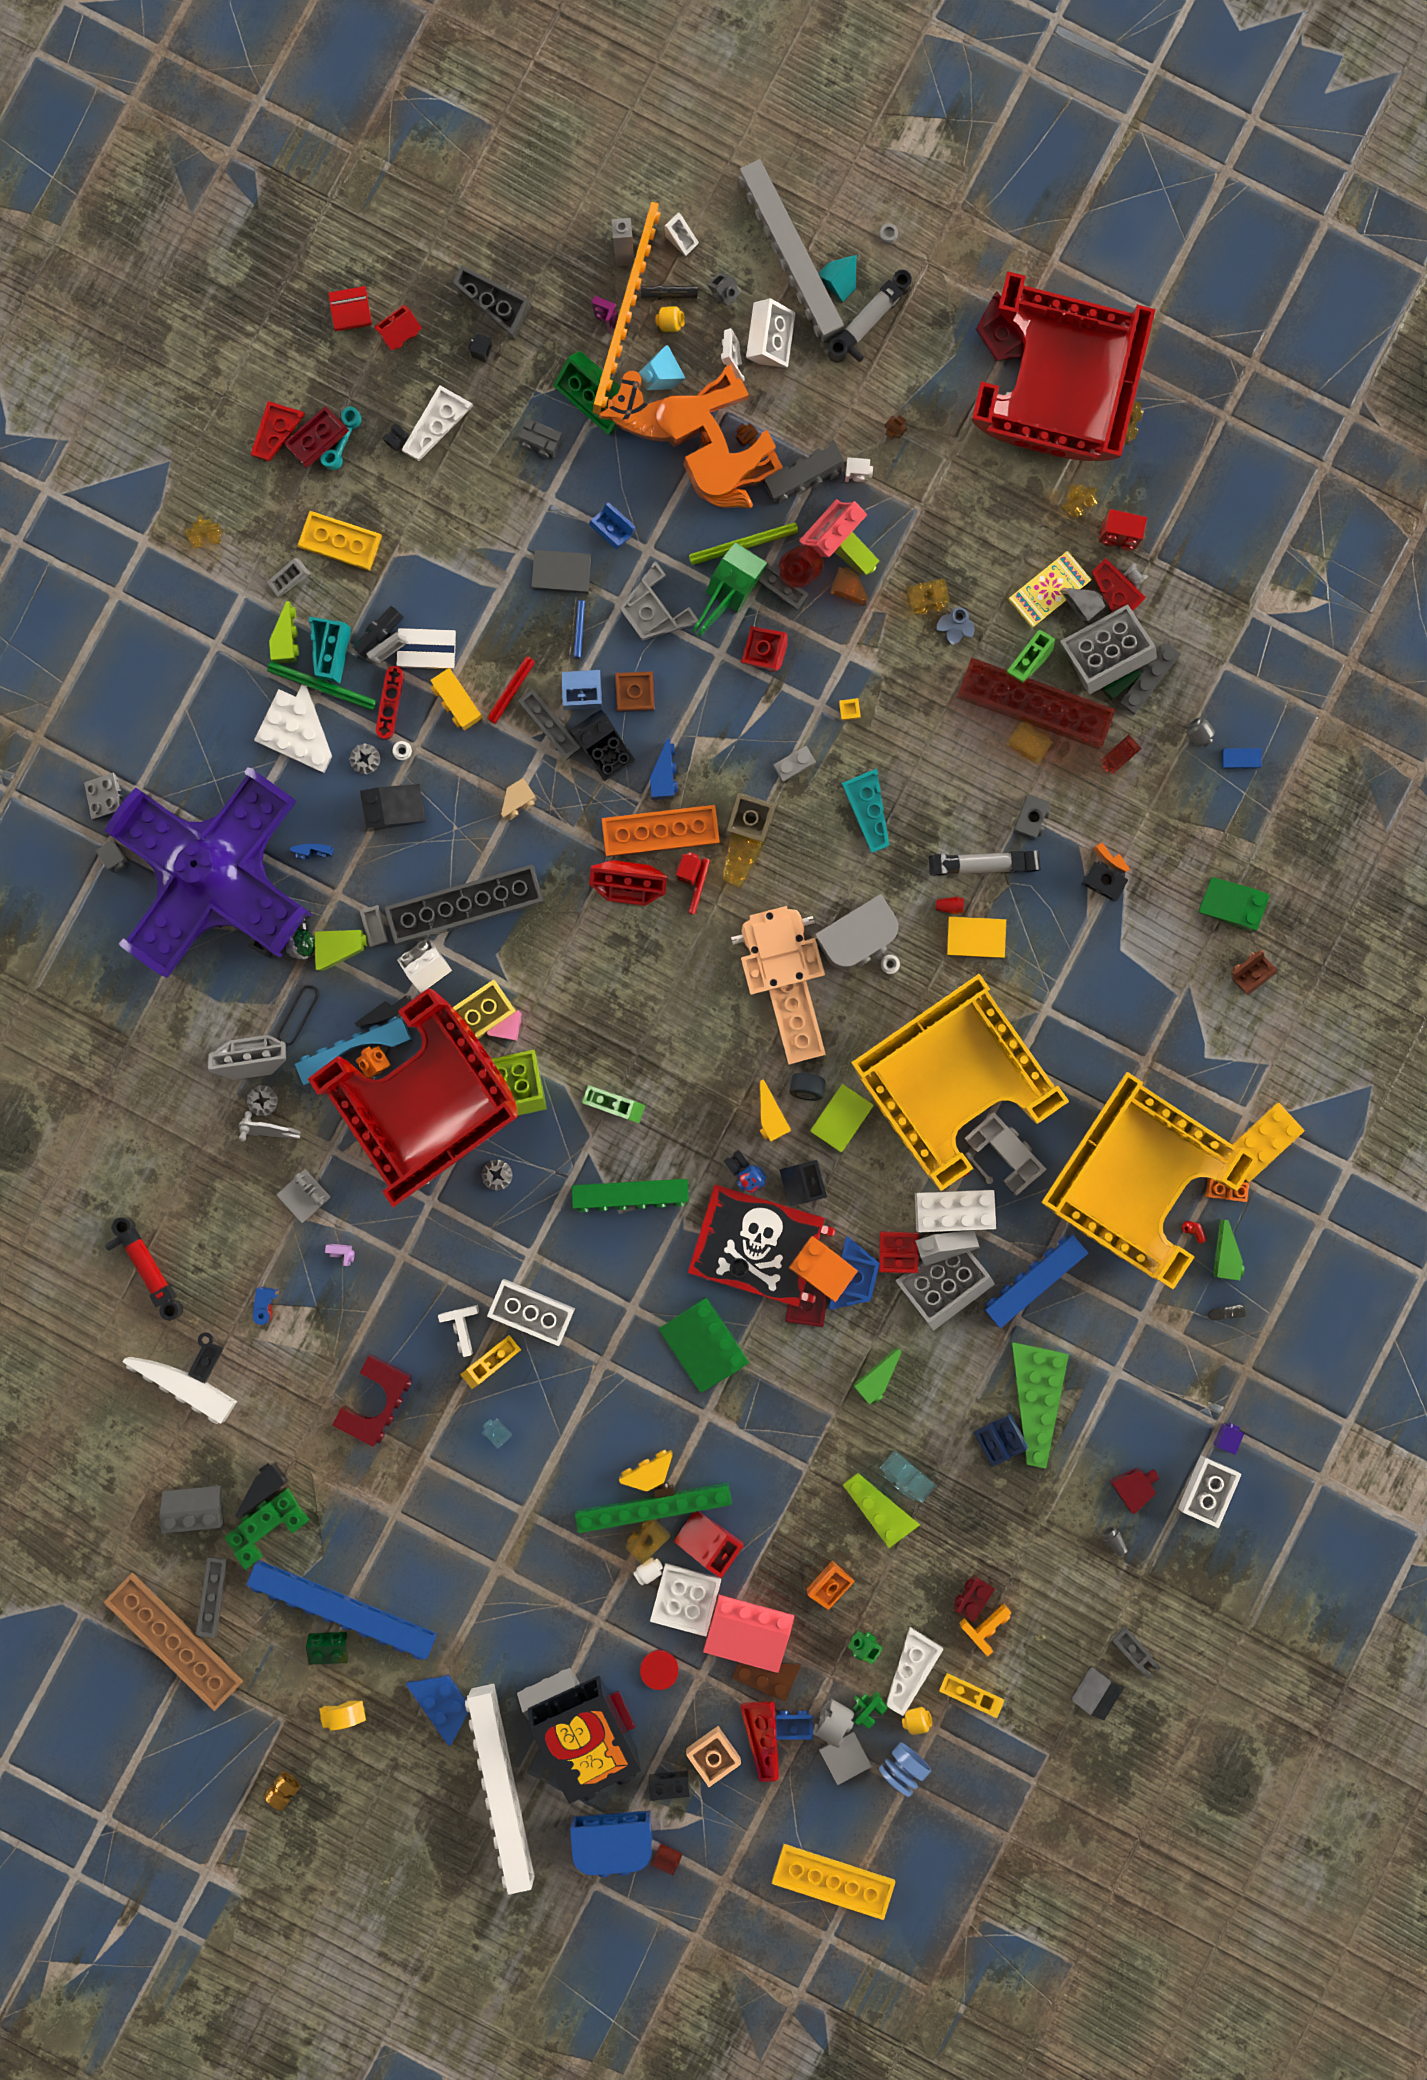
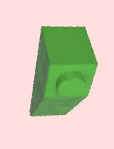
M1039 629L1007 670V674L1023 683L1052 653L1055 638Z
M590 1085L587 1086L582 1100L583 1104L640 1123L646 1106Z
M1220 1219L1213 1276L1240 1281V1278L1244 1275L1243 1261L1229 1220Z
M898 1347L853 1384L869 1404L872 1402L876 1404L883 1398L882 1394L886 1390L901 1355Z

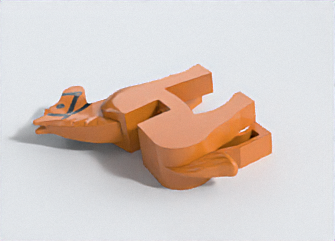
M730 365L725 367L722 374L715 381L709 383L697 396H670L649 404L644 402L642 392L639 390L641 386L640 374L636 371L625 373L618 394L609 399L608 409L601 412L599 418L612 420L623 430L638 437L653 441H668L673 447L701 433L700 439L705 447L686 456L683 463L695 492L700 498L718 507L751 509L753 503L746 490L739 488L758 485L764 481V478L782 469L783 466L775 453L776 446L768 430L762 432L756 443L749 449L739 453H729L723 433L711 412L742 402L749 397L741 378H736Z

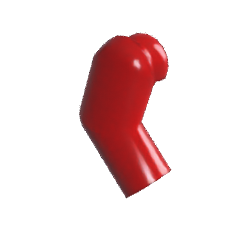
M1185 1221L1182 1224V1231L1194 1234L1199 1244L1207 1241V1237L1199 1223Z

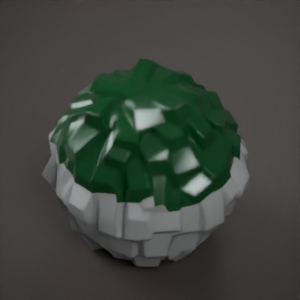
M297 929L286 943V952L289 956L297 959L306 960L315 950V937L306 930Z

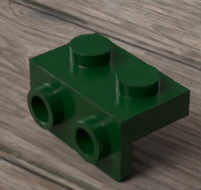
M347 1632L309 1633L306 1643L308 1665L347 1663Z

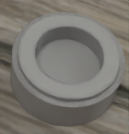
M887 223L880 228L879 239L882 243L892 244L897 240L898 229L895 225Z

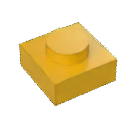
M858 698L839 701L841 721L860 719Z

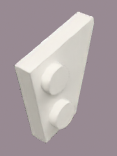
M730 328L724 330L721 359L724 365H730L736 378H741L743 382L744 375L741 374L738 368L739 365H742L740 345L736 335Z

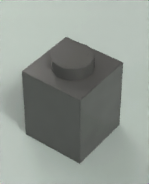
M112 840L95 850L107 870L111 872L122 870L125 868V864L129 862L118 844Z

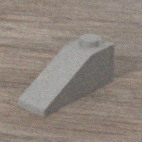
M974 1230L935 1234L916 1240L925 1266L980 1248Z

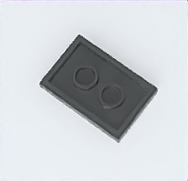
M535 550L532 589L589 593L592 555Z

